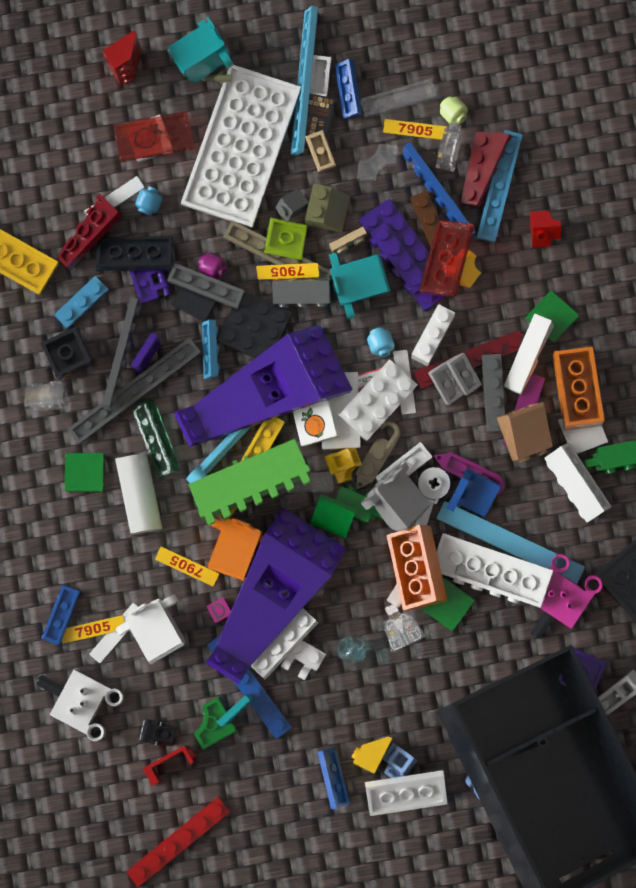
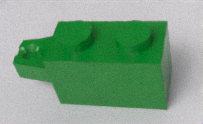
M634 440L598 447L595 450L596 454H593V459L584 460L586 469L595 467L596 471L605 472L606 475L616 473V469L624 468V471L636 469V442Z
M346 485L345 488L341 486L336 500L357 509L354 519L368 524L369 520L374 521L375 518L384 520L374 505L367 510L362 506L361 502L367 497V493L361 495L356 493L357 489Z

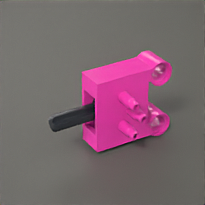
M563 553L556 554L552 560L550 569L554 570L541 608L545 612L531 631V635L537 639H541L554 618L572 629L594 594L602 589V580L597 575H590L586 578V589L561 574L560 572L566 571L570 564L568 556ZM559 557L566 560V566L563 568H559L555 564L556 559ZM595 579L599 582V587L591 589L588 586V582Z

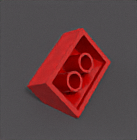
M135 30L103 50L108 68L120 86L131 83L134 77L137 76L142 50Z

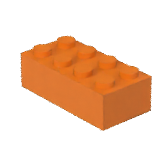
M593 346L554 351L553 364L564 431L602 426L605 420Z
M417 525L409 528L407 531L401 530L387 535L403 610L416 611L446 602L447 596L431 526Z

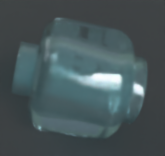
M347 636L341 639L337 645L338 657L350 664H357L365 658V644L352 636Z

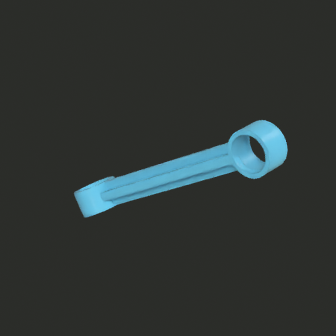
M250 427L228 434L200 466H197L190 473L186 480L192 483L206 477L210 470Z

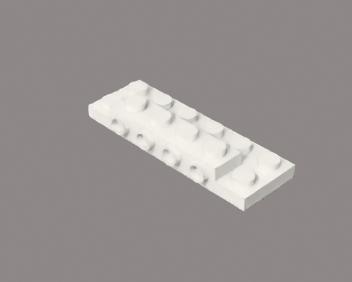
M444 533L437 549L441 574L454 578L453 582L462 585L467 582L472 584L471 588L479 591H482L483 588L490 590L489 594L501 597L502 594L508 596V601L519 604V601L542 608L554 570Z

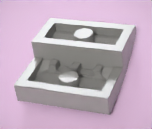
M465 353L447 360L428 373L446 405L452 404L461 396L470 394L482 385Z

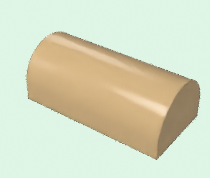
M321 130L305 136L318 173L334 168L336 164L324 131Z

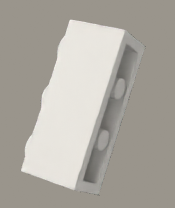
M438 304L411 355L412 359L425 366H429L455 317V312Z

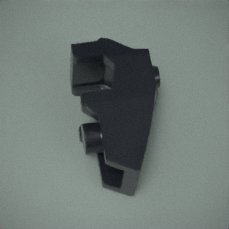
M145 719L143 721L144 727H142V734H140L139 740L155 745L173 746L177 727L152 719Z

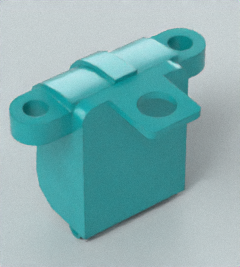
M206 17L207 23L204 19L197 23L199 28L170 45L167 50L183 76H187L191 82L202 80L218 67L225 66L229 69L234 65L230 59L228 48L209 17Z
M337 253L329 254L334 291L337 293L340 306H344L347 319L355 317L352 303L377 297L390 291L380 254L340 265Z

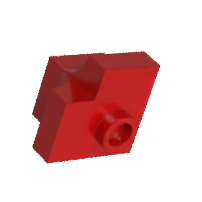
M549 210L530 212L532 248L551 247V240L561 239V221L551 218Z

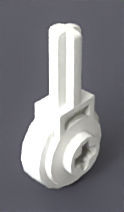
M432 467L426 469L419 477V490L429 501L430 507L416 520V525L428 524L433 505L437 504L438 499L447 494L450 488L449 476L440 468ZM434 478H436L437 482L439 483V487L435 486V488L432 489L431 484H429V480H433Z

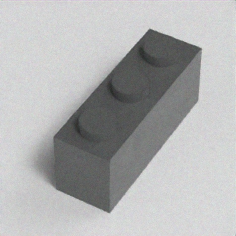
M280 278L272 281L273 304H279V307H289L290 304H297L298 307H307L309 304L325 307L328 306L327 303L333 301L332 278Z

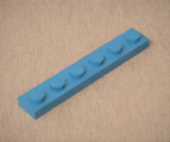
M504 130V133L511 134L513 137L504 149L506 152L503 158L499 160L496 174L492 176L477 239L492 243L496 241L523 135Z

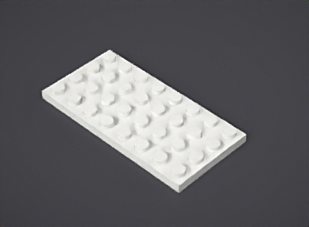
M233 65L226 74H232V82H223L181 205L228 221L233 220L243 226L253 228L301 87Z

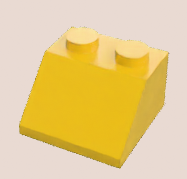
M385 737L363 744L361 748L356 747L352 755L353 763L374 774L392 738Z

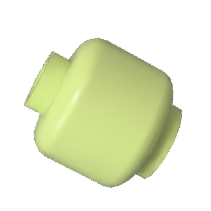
M449 96L440 104V114L449 124H461L466 120L468 108L458 97Z

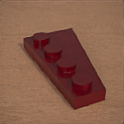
M475 133L460 204L472 207L481 206L490 187L489 182L497 172L499 160L503 158L506 152L504 149L513 137L511 134Z
M100 193L95 198L97 201L94 206H90L86 213L88 215L83 223H79L76 227L77 230L74 237L68 239L57 256L69 270L85 256L122 216Z

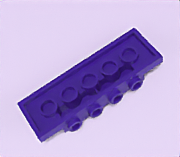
M390 198L359 219V223L370 236L369 242L374 248L378 247L382 260L391 265L393 275L397 279L400 278L402 280L403 289L407 294H412L424 312L455 291V287Z

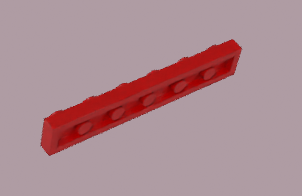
M218 796L127 870V874L139 887L230 813V810Z

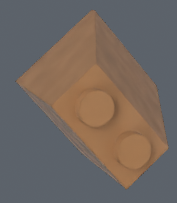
M543 402L531 404L497 417L512 461L519 460L520 463L531 459L530 455L535 453L537 456L548 452V448L553 447Z

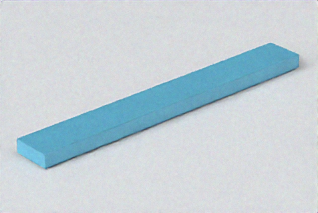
M316 6L309 7L304 13L297 86L301 87V91L295 106L291 155L295 156L304 152L318 13V7Z
M444 501L436 518L437 520L524 561L548 569L552 566L553 557L557 553L458 507L453 512L447 509L449 503ZM559 557L556 559L555 564L557 567L563 568L566 566V560ZM570 560L568 569L560 573L577 584L585 567Z

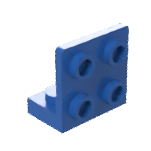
M466 468L447 509L454 512L456 506H463L485 517L501 485Z

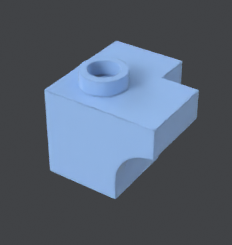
M392 743L382 758L388 763L384 773L390 778L407 776L417 762L414 757L394 743Z

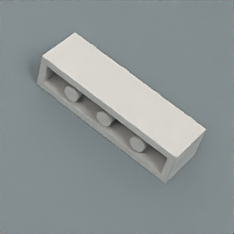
M570 443L559 447L544 458L548 468L554 472L558 483L564 487L568 493L569 500L575 504L579 510V515L586 522L593 520L612 507Z

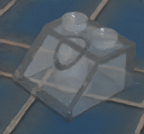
M51 381L49 385L31 383V386L25 388V407L29 412L68 409L66 385L61 383V381Z

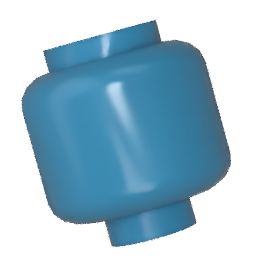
M149 186L148 189H141L135 202L136 207H138L137 211L152 216V213H157L163 199L158 194L159 190Z

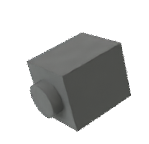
M297 188L282 197L275 208L279 215L288 222L303 213L309 202Z

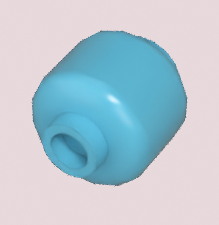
M384 328L372 330L367 338L373 355L386 357L394 349L395 344L392 335Z

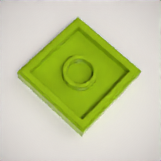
M270 218L264 253L302 260L308 225Z

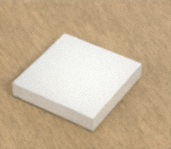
M562 419L558 420L566 443H570L576 454L608 443L602 426L564 431Z

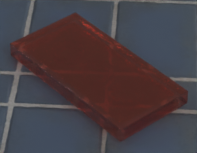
M187 111L113 125L120 163L194 149Z
M438 220L419 290L421 293L456 297L475 227L473 224Z

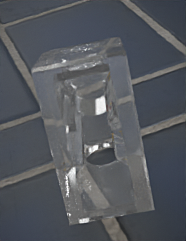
M450 123L449 128L444 129L436 168L454 172L463 132L460 131V124Z
M396 604L385 608L390 619L384 621L383 626L391 653L425 637V634L409 611L400 613Z

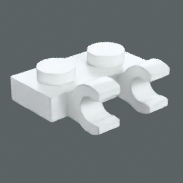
M301 641L285 658L281 667L288 671L294 659L301 662L304 666L298 677L305 681L311 669L314 671L318 670L326 654Z

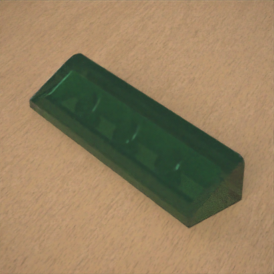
M147 400L132 407L157 477L162 478L179 471V465L155 401Z

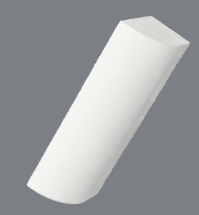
M147 454L116 458L130 533L137 535L162 529Z

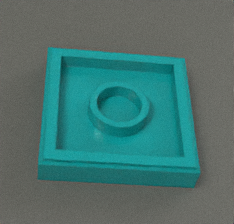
M251 693L246 694L217 723L221 727L228 725L255 700V697Z

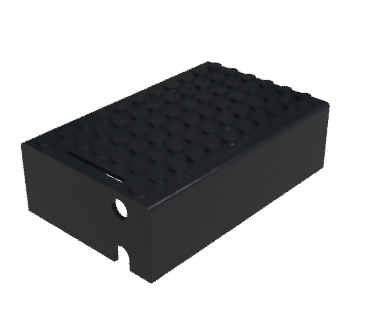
M572 645L437 710L444 728L523 888H591L636 864V772ZM560 674H561V676H562L561 681L565 682L566 686L560 683V681H559V676H560ZM612 851L613 856L561 883L559 878Z

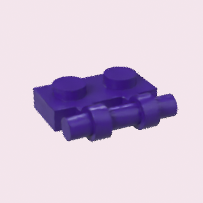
M165 270L129 271L141 305L159 299L158 291L162 290L164 297L171 295V285L166 280ZM157 275L159 284L154 285L151 276Z

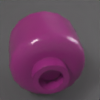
M212 252L203 254L198 261L199 272L214 279L222 278L227 271L225 259Z

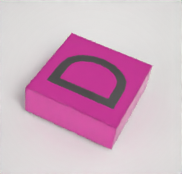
M224 597L206 606L215 624L229 617L231 612Z

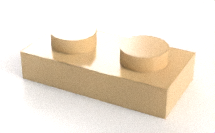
M364 227L330 243L331 252L342 254L348 250L349 246L353 244L356 246L364 242V238L367 236Z

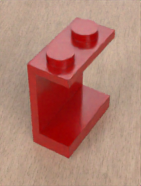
M184 745L142 768L150 784L154 786L162 782L155 767L184 752L190 765L196 763L195 758H197L194 749Z

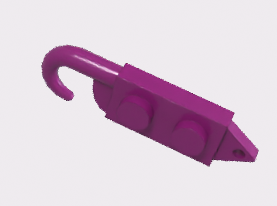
M451 452L434 455V458L445 472L461 479L466 468L500 484L501 487L496 496L503 492L505 482L499 474Z

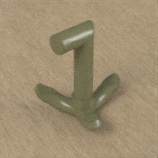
M223 66L219 73L207 75L202 81H216L223 85V82H232V74L226 75L228 69Z

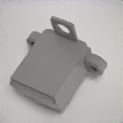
M405 461L392 468L388 474L383 476L361 502L366 510L374 505L386 524L396 531L402 529L407 531L430 507L429 501L406 474L410 467Z

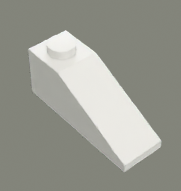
M632 670L598 697L607 715L636 695V672Z

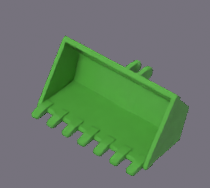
M295 439L251 458L248 455L244 456V461L237 462L235 460L233 461L234 465L188 485L199 509L198 512L201 519L207 521L208 525H212L215 523L214 517L220 514L226 519L231 517L230 510L238 507L239 511L243 512L247 510L246 503L254 500L255 504L259 505L263 503L261 497L270 494L271 498L279 496L277 490L286 487L289 492L295 489L293 483L301 480L303 485H306L311 481L309 479L310 469L306 465Z

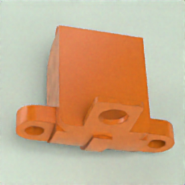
M214 518L215 523L210 526L221 530L210 558L208 568L244 581L264 537L263 531L234 518L232 520L226 519L225 522Z

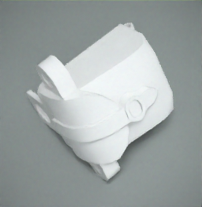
M175 594L164 600L157 599L135 608L125 618L126 622L116 628L119 636L131 630L150 664L184 646L185 639L168 611L169 607L179 602Z

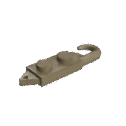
M387 421L380 426L381 430L386 426H390L393 428L394 433L389 441L377 439L362 462V466L355 473L357 475V490L373 483L398 442L401 431L395 422Z

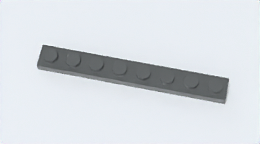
M189 337L116 392L118 395L116 406H112L111 411L103 409L101 403L70 426L68 431L79 445L199 356L201 351Z

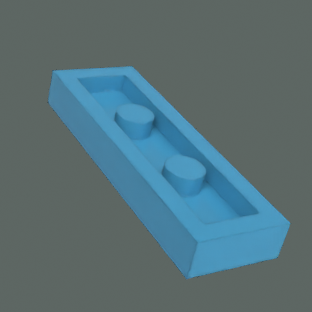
M94 276L54 316L69 329L109 290Z
M207 320L202 323L204 379L210 380L218 377L220 371L219 363H217L219 346L216 339L218 335L216 320Z

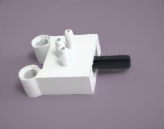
M73 670L65 687L44 675H40L36 682L37 686L59 697L50 715L87 734L88 738L92 741H101L106 735V729L103 725H91L104 699L107 704L114 707L120 706L124 702L122 691L111 689L77 670ZM113 692H117L120 696L117 703H112L110 700V695ZM94 727H99L101 730V735L98 738L92 736L91 732Z

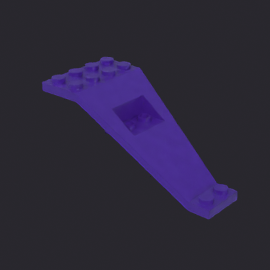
M321 325L287 334L195 405L177 410L174 415L189 446L192 447L310 405L349 394L353 389Z
M282 507L259 545L216 647L206 664L239 684L251 665L331 577L347 548Z

